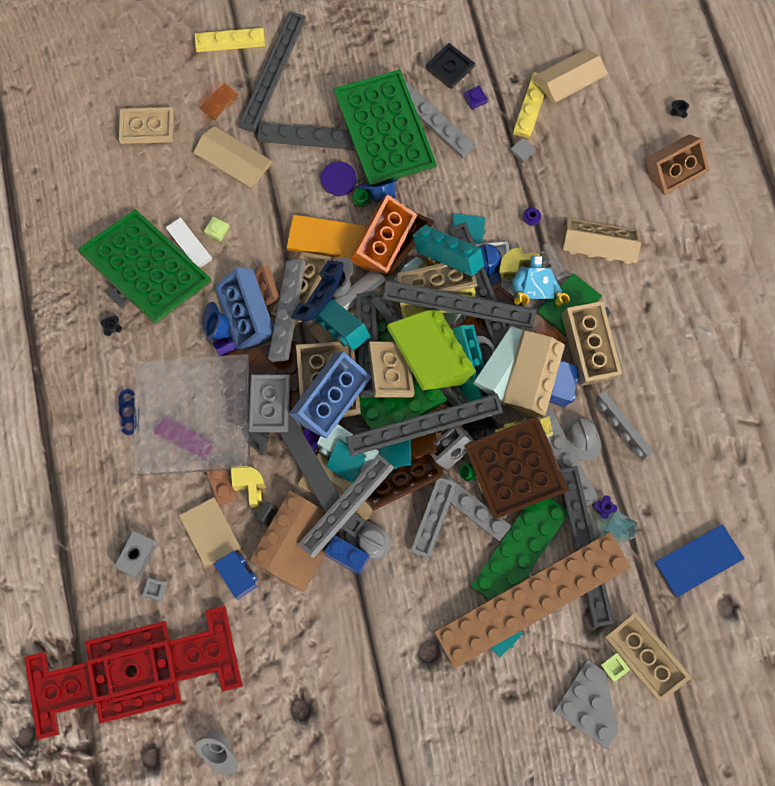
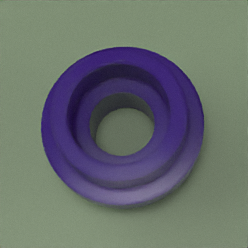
M528 208L523 213V220L527 225H536L541 220V213L536 208Z

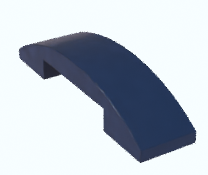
M332 260L326 262L319 273L322 278L308 301L298 304L290 316L292 319L304 322L310 321L326 307L340 282L344 267L343 262Z

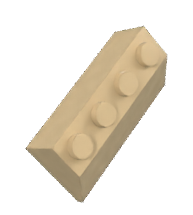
M567 218L563 250L569 254L581 253L587 257L598 256L608 261L613 259L621 260L625 264L637 263L642 243L640 230Z
M604 302L566 308L561 313L573 363L575 366H578L579 386L598 383L622 375Z
M522 331L502 403L528 417H545L565 345L553 337Z

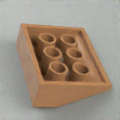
M289 491L249 561L252 565L304 593L325 556L324 552L331 540L314 559L298 544L325 515V511L303 497Z

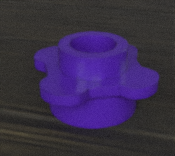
M608 495L603 496L601 501L594 504V508L603 519L609 518V515L612 512L615 513L618 509L617 505L611 502V498Z

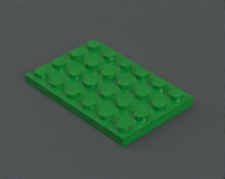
M400 69L333 88L334 96L368 185L373 187L436 168V160Z
M136 209L78 248V252L154 324L211 282V278Z
M385 318L378 321L379 342H395L386 327L388 322ZM357 347L355 349V359L359 365V350ZM413 372L412 379L415 393L413 397L362 398L359 394L360 413L371 430L428 414L446 402L447 399L439 388L422 390Z

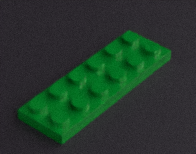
M550 498L524 508L471 585V588L490 600L525 580L568 516L566 509Z

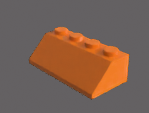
M386 195L378 203L349 259L363 270L387 274L417 214L389 195Z

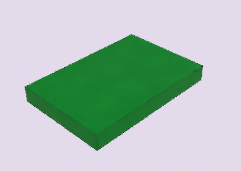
M574 273L560 287L562 293L569 296V302L566 305L563 302L561 306L555 304L557 297L554 296V299H549L537 312L540 317L565 337L566 332L561 313L569 307L596 303L602 297L600 293Z

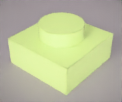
M212 217L204 233L221 242L230 227L229 224Z
M618 653L600 665L612 683L630 670Z

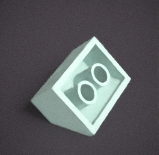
M337 424L328 438L325 439L320 436L317 442L320 449L319 452L325 457L331 456L337 441L341 439L347 443L345 437L353 434ZM375 449L363 453L366 455V459L357 478L379 454L378 450Z

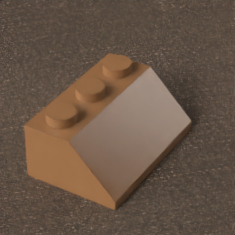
M690 134L644 158L650 177L664 195L710 171L702 138Z

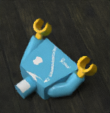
M531 256L530 267H520L512 281L514 297H516L514 303L517 305L522 302V305L525 306L529 299H554V296L557 297L555 304L561 306L563 302L566 305L570 300L567 294L562 293L552 269L542 267V256Z

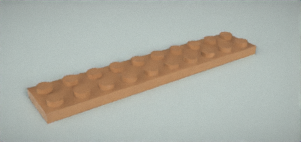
M607 532L434 632L455 669L631 567L612 533Z

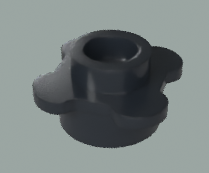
M684 100L672 102L673 108L670 114L686 118L688 116L687 109L689 104Z
M117 316L107 317L101 321L106 336L122 331Z

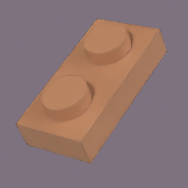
M262 265L254 273L266 307H269L279 299V295L269 266Z
M224 462L206 468L219 506L238 499Z

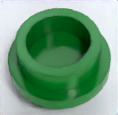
M358 189L353 193L352 201L356 206L364 207L369 203L370 195L366 190Z
M471 462L462 464L459 469V475L465 481H473L476 477Z

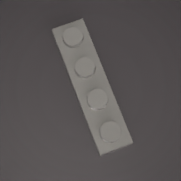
M605 390L598 394L595 401L599 410L607 414L611 425L618 428L622 439L630 443L637 457H641L642 460L648 458L653 453L650 446Z
M444 478L436 481L411 552L430 559L457 483Z

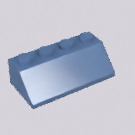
M235 268L214 287L223 313L229 318L230 334L236 350H241L268 342L272 338L274 327L254 270Z
M344 351L334 353L290 411L289 415L305 428L326 439L372 376Z

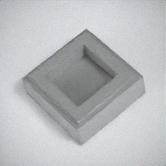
M524 138L510 149V152L522 163L536 151Z
M147 577L141 597L162 602L168 583Z

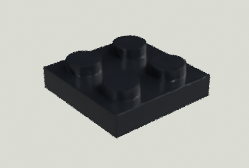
M450 43L426 64V70L451 89L475 67V62Z

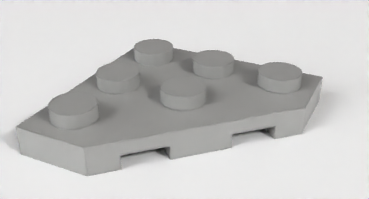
M586 660L553 712L600 746L608 749L618 733L606 673L591 661Z

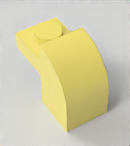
M522 247L508 251L503 256L499 272L502 282H512L520 267H530L531 256L540 255L523 253Z
M248 466L231 467L233 489L235 491L248 490L249 505L251 508H259V502H262V491L258 489L266 488L261 474L256 469Z

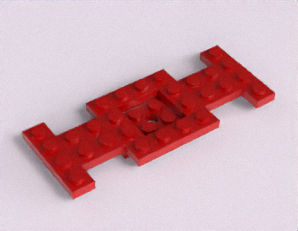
M226 606L205 610L209 631L171 641L166 621L85 641L88 661L70 667L50 671L47 652L24 657L37 740L60 735L57 714L96 704L99 724L183 703L179 682L218 672L222 692L243 687ZM131 665L137 668V673L134 677H128L126 673L127 668Z

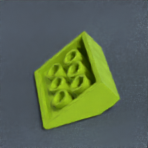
M427 310L386 326L422 390L460 386L476 372L440 310Z

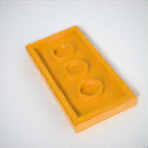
M293 215L287 250L335 258H349L365 229V225Z

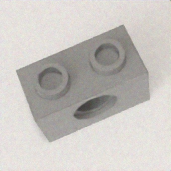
M460 426L449 428L436 440L437 453L430 455L436 463L448 470L467 453L464 445L472 443L474 440Z
M133 531L131 535L129 534L126 537L125 547L122 553L119 552L116 556L114 567L140 580L158 543ZM134 550H138V557L135 559H131V553Z

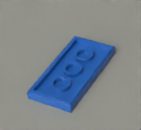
M722 524L655 562V565L675 598L745 558Z

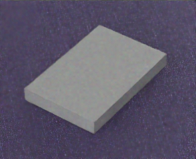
M251 375L249 432L289 431L290 375Z

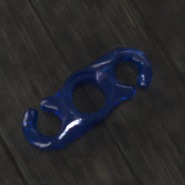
M125 389L121 391L118 397L119 415L121 416L122 427H125L127 423L133 425L132 430L128 431L123 428L122 433L132 435L138 429V410L135 406L134 397L129 401L124 400V395L130 394L134 396L135 392ZM126 408H133L131 416L126 417L123 415V411Z

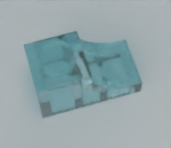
M615 511L602 535L611 532L616 541L625 543L628 539L632 540L637 533V529H635L637 522Z

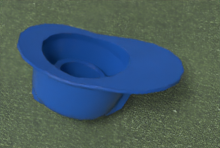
M392 180L373 187L368 185V183H363L356 187L367 189L371 198L379 203L386 195L396 199L395 183L399 180Z
M482 244L478 247L481 248L484 269L493 287L495 283L498 284L502 280L499 272L502 260L501 253L491 244Z
M210 302L206 306L202 317L206 340L229 338V318L219 312L216 303Z

